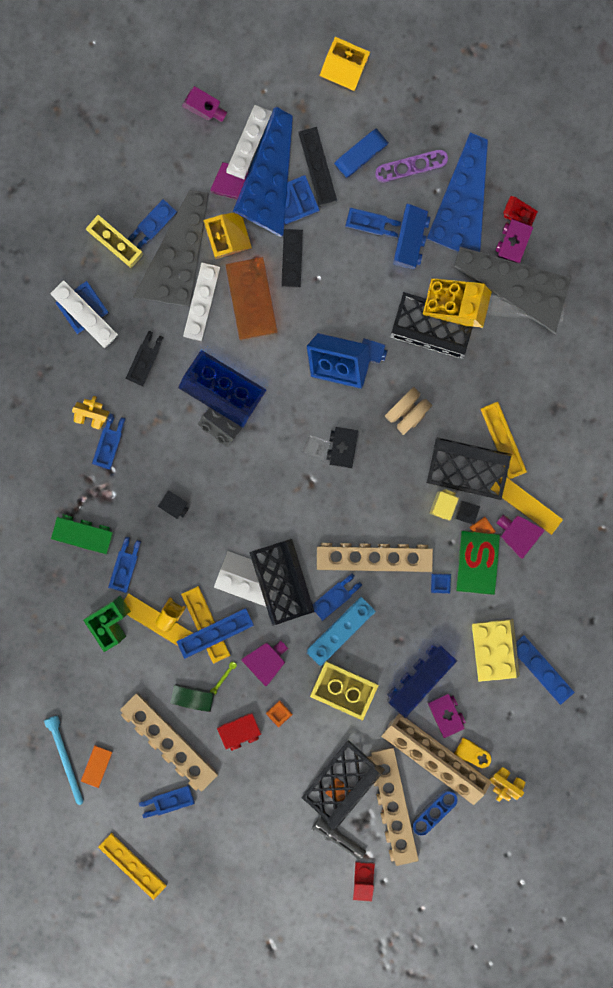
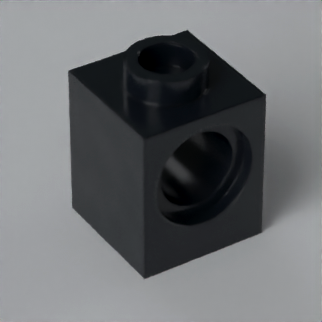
M169 490L158 505L159 508L176 519L179 517L183 518L189 510L186 507L188 503Z
M460 501L455 519L474 525L480 506Z

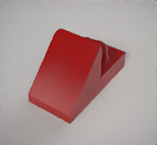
M510 196L503 214L505 219L510 221L513 219L532 227L538 211L517 197Z
M355 861L353 900L372 901L374 862Z

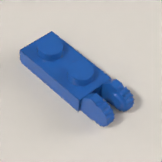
M162 199L137 226V229L128 237V240L130 242L134 241L143 232L146 237L136 246L139 250L142 249L149 240H152L177 214V211Z
M350 208L345 227L380 236L385 235L398 238V233L384 230L385 223L398 227L401 226V222L389 219L387 216Z
M109 415L92 464L111 470L126 418L121 417L117 431H113L110 428L114 421V415Z
M129 537L124 539L108 588L124 593L128 592L141 541L137 540L134 544L133 554L126 553L130 542Z
M353 573L342 582L339 581L312 604L315 613L322 621L363 586L359 582L350 591L345 589L344 585L355 577Z
M187 785L141 801L139 806L145 807L152 803L155 804L156 810L147 811L142 814L143 818H148L193 805L195 801L190 786Z

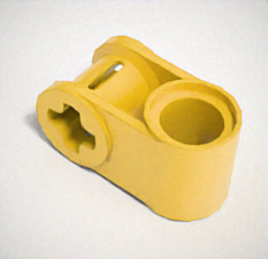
M171 597L156 620V626L166 632L172 629L186 609L185 606L182 607L172 601Z
M462 737L454 754L479 768L488 767L491 763L490 753ZM485 754L488 761L487 763L483 762L480 764L477 757Z

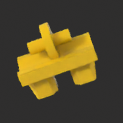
M93 396L92 400L84 399L83 403L76 402L72 410L74 422L84 424L86 417L93 418L91 427L101 429L109 417L110 411L102 409L103 404L97 402V396Z
M504 767L500 768L497 773L489 778L492 782L491 784L495 786L493 792L498 794L496 800L500 802L504 798L509 801L511 797L518 800L525 793L522 790L526 782L518 777L514 779L513 783L507 781L510 772Z

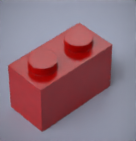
M253 712L217 727L225 749L230 748L231 751L242 747L241 743L245 741L252 743L258 740V736L262 734Z

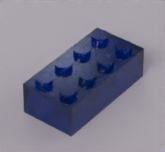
M203 350L199 352L178 386L180 390L242 428L245 427L267 391L262 386Z
M439 643L436 646L432 644L426 651L428 655L423 660L419 658L413 665L414 670L410 674L407 672L400 679L401 684L399 687L396 688L394 686L387 694L389 697L387 699L388 703L404 718L412 712L457 662Z

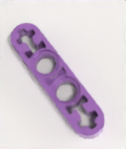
M435 150L378 166L375 177L379 182L387 183L439 169L447 164L448 155L443 150ZM437 154H439L440 157H444V159L442 160V164H439L438 161L432 162L433 166L429 167V159L427 158V156H431L430 160L435 159L437 157ZM424 159L426 167L418 169L415 165L416 160ZM399 164H405L408 167V171L405 174H400L397 171ZM390 166H394L395 177H392V173L387 174L386 179L378 175L381 173V169L387 172L391 171Z

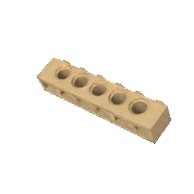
M321 543V547L317 546V570L432 572L433 549H428V545H417V548H409V544H398V548H390V544H378V548H373L371 544H359V547H352V543H340V547H332V543ZM339 551L342 558L339 562L331 560L332 552ZM354 551L359 552L361 555V559L358 562L350 560V554ZM372 552H378L380 555V559L376 563H372L369 560V555ZM391 552H396L399 555V560L396 563H391L388 560ZM415 552L418 555L417 562L409 563L408 555Z
M138 692L120 709L122 712L121 716L128 723L131 721L136 726L134 729L141 736L145 735L149 739L148 743L155 750L158 748L163 753L161 756L166 762H172L176 766L175 770L180 776H186L190 780L188 783L194 790L197 791L199 789L202 792L218 776L219 773ZM143 711L146 714V719L139 721L136 718V712ZM157 725L160 732L154 735L149 731V727ZM170 738L173 741V747H164L163 740ZM184 752L187 755V760L184 762L178 761L176 754ZM198 766L201 771L200 774H191L190 767Z
M400 713L390 722L381 736L473 805L485 795L492 783Z
M391 746L371 751L372 756H368V758L377 766L387 764L390 767L389 772L382 773L377 779L374 787H379L380 793L376 794L378 805H383L384 812L380 814L382 823H387L388 831H385L387 843L391 842L392 850H389L391 862L395 861L396 866L417 862L419 860L394 748ZM386 783L394 785V789L391 792L383 790V786ZM392 801L398 804V808L395 811H390L387 808V805ZM396 820L402 822V827L398 830L391 827L392 823ZM399 839L406 841L404 848L396 847V842Z

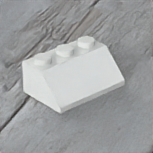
M228 551L214 588L266 606L252 560ZM267 565L269 569L274 570L273 567ZM265 571L263 576L265 581L269 583L272 575ZM276 578L273 583L274 587H276L278 582V579ZM272 590L269 593L270 599L272 598L274 591Z

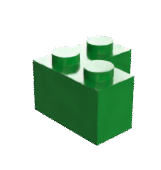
M121 595L92 612L83 620L103 652L119 644L126 637L117 622L131 611Z

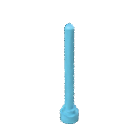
M58 715L43 721L46 728L52 732L75 801L78 805L83 804V797L59 731V723L61 722Z

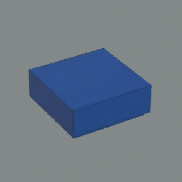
M431 574V593L450 594L451 574Z

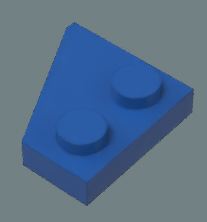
M306 175L287 182L285 225L320 212Z

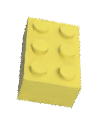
M513 619L473 623L472 631L478 682L519 677L520 672Z
M326 661L311 691L310 697L363 721L379 685Z

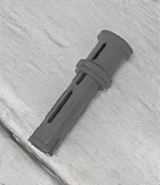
M320 816L311 830H316L325 837L326 841H333L360 861L365 855L366 850L337 831L338 828L334 830L328 826L329 823Z

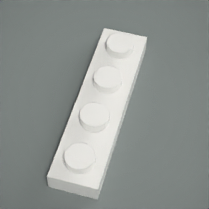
M254 105L226 173L245 179L272 111Z
M201 263L183 335L185 338L201 342L203 340L220 272L219 266Z
M64 280L50 293L104 348L118 336Z

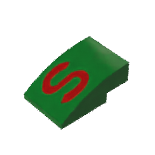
M461 530L456 591L495 595L500 534Z

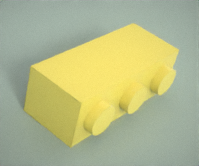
M99 215L86 228L88 233L131 269L144 255L142 251Z
M446 489L442 490V492H437L429 514L445 520H451L459 498L455 497L456 493Z

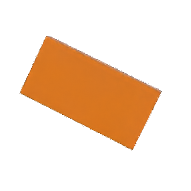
M94 745L81 782L99 788L113 752Z

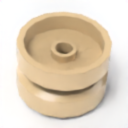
M415 387L384 416L390 423H394L401 416L403 420L397 425V429L403 435L411 427L414 428L433 406L427 399H423L417 406L414 404L421 394Z

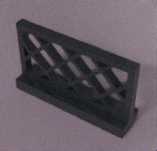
M403 292L390 338L463 359L473 327H462L461 324H457L460 329L450 333L446 326L450 322H444V320L439 319L442 324L432 328L428 321L431 317L423 315L421 308L425 306L426 298ZM405 298L413 300L416 307L407 311L404 305ZM418 309L423 318L414 323L410 313ZM407 315L411 325L407 327L398 325L399 319ZM423 321L426 322L430 329L424 333L420 332L416 327L417 324ZM442 326L448 334L444 338L437 337L435 330ZM462 332L465 337L464 345L456 343L453 336Z
M437 437L427 483L502 500L512 454ZM437 452H446L449 460L440 464L436 458ZM458 456H464L468 464L459 469L453 459ZM482 460L487 468L478 473L472 463ZM451 461L457 471L448 476L442 466ZM496 464L504 465V473L496 477L491 467ZM470 465L476 475L466 480L461 470ZM440 468L445 478L441 481L432 480L433 472ZM489 469L494 479L485 484L480 474ZM459 473L464 482L460 485H454L450 477ZM475 477H478L483 485L477 490L472 489L468 483ZM496 481L500 487L499 495L491 493L487 486Z
M292 539L249 552L272 626L315 612ZM274 548H277L278 559L272 556ZM258 553L266 557L263 564L258 560ZM269 560L276 563L273 571L267 567ZM280 567L283 568L284 578L277 574ZM265 571L272 575L269 583L264 579ZM275 578L282 582L279 589L273 586ZM285 585L289 587V596L283 593ZM271 590L277 593L275 601L270 599L269 593ZM281 596L288 600L285 608L278 604ZM291 603L294 604L297 614L289 611ZM276 609L283 612L280 620L276 618Z
M348 740L301 798L329 822L328 826L334 830L340 826L385 769L380 765L377 766ZM348 747L354 752V759L345 760V750ZM355 762L356 773H347L346 763ZM359 762L367 763L370 769L367 772L360 773ZM335 763H342V774H334L333 765ZM343 776L344 787H335L334 777ZM347 776H356L357 785L348 787ZM323 777H330L331 788H322ZM336 790H345V799L343 801L336 800ZM312 791H319L320 802H314L308 797ZM323 791H332L333 801H324ZM324 804H333L334 813L331 816L325 812Z

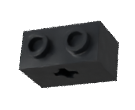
M335 427V431L331 430L329 442H333L332 450L328 449L326 458L327 461H330L329 465L352 469L358 430ZM341 442H345L344 446L347 447V450H344L343 453H339L340 450L336 448Z

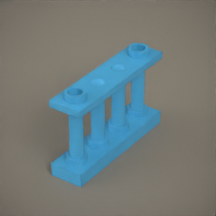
M360 597L307 649V654L321 667L376 611Z

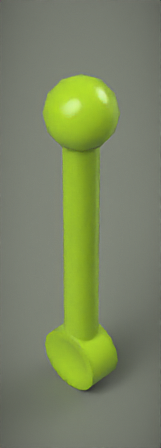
M230 662L228 670L216 686L210 689V692L214 693V695L217 694V689L232 669L237 667L235 662Z

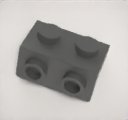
M214 401L204 413L198 425L202 430L215 437L219 443L228 447L242 430L245 423Z

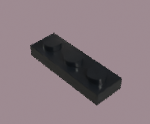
M284 229L281 287L301 288L303 230Z

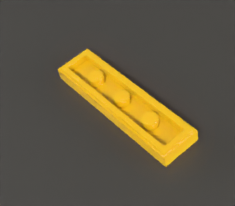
M499 402L481 408V413L497 451L512 454L507 474L508 479L527 473Z
M506 478L502 499L552 535L563 519L510 479ZM495 482L490 490L499 495L500 487Z
M199 586L181 594L198 631L215 623ZM224 640L206 648L213 664L231 656Z
M130 593L124 599V602L131 611L127 614L128 616L178 646L176 641L193 634V632L177 622L168 632L160 630L156 626V620L160 615L159 611Z
M113 833L98 846L104 854L153 900L167 886Z

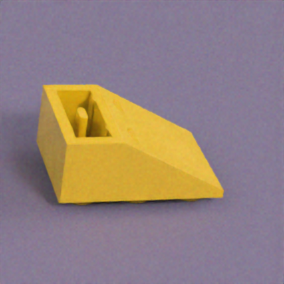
M431 278L423 315L464 326L483 328L492 292L483 283Z

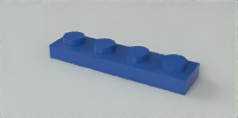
M245 608L176 642L184 659L254 626Z
M522 635L516 641L518 658L560 705L575 693L525 635Z

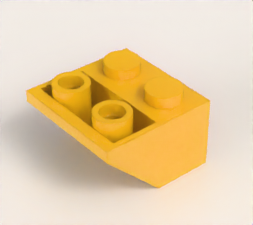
M335 37L319 76L355 91L370 57V52Z
M228 213L203 220L215 259L252 249L242 216L236 213Z

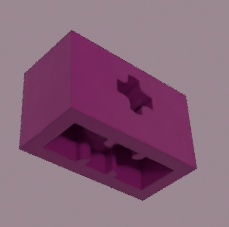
M513 219L510 223H506L502 234H505L503 242L499 240L495 250L498 252L497 257L520 263L533 227ZM513 237H515V238H516L515 241H516L518 244H515L514 246H511V245H510V244H511V241H509V240H511Z
M447 692L427 702L443 738L465 729L463 724L466 721L462 713H457L455 707L458 704L454 695L450 696ZM445 710L452 712L450 719L443 717Z

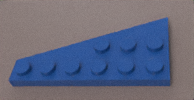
M275 107L233 212L281 237L284 233L293 116Z
M473 133L469 134L427 240L459 252L460 247L480 252L487 139Z

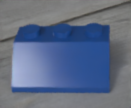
M406 204L393 265L416 269V265L421 264L423 254H419L421 246H425L427 236L423 235L424 228L429 227L431 218L427 216V210Z
M317 333L307 345L311 377L362 389L370 363L368 344Z

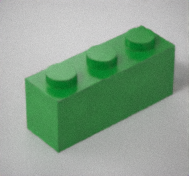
M64 514L62 518H56L51 536L52 540L106 555L109 553L114 532L110 531L111 527L99 525V528L91 526L92 522L81 519L79 523L73 521L74 517Z

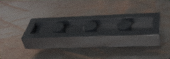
M317 127L299 131L298 134L318 206L337 202Z

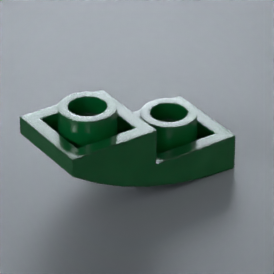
M175 684L170 703L190 709L211 712L214 693Z

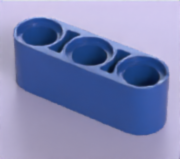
M376 128L343 154L334 164L348 178L385 148L389 142Z
M450 789L442 791L414 818L412 828L417 835H426L456 806L458 799L454 791ZM447 794H451L454 797L453 801L449 804L443 801L444 796ZM432 808L440 810V814L437 817L430 816L429 813ZM419 821L426 823L424 830L416 829V824Z

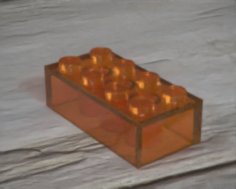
M263 257L225 264L240 342L278 335Z

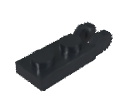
M148 331L143 344L140 345L125 378L143 387L164 338L159 336L153 349L147 347L153 336L151 331Z

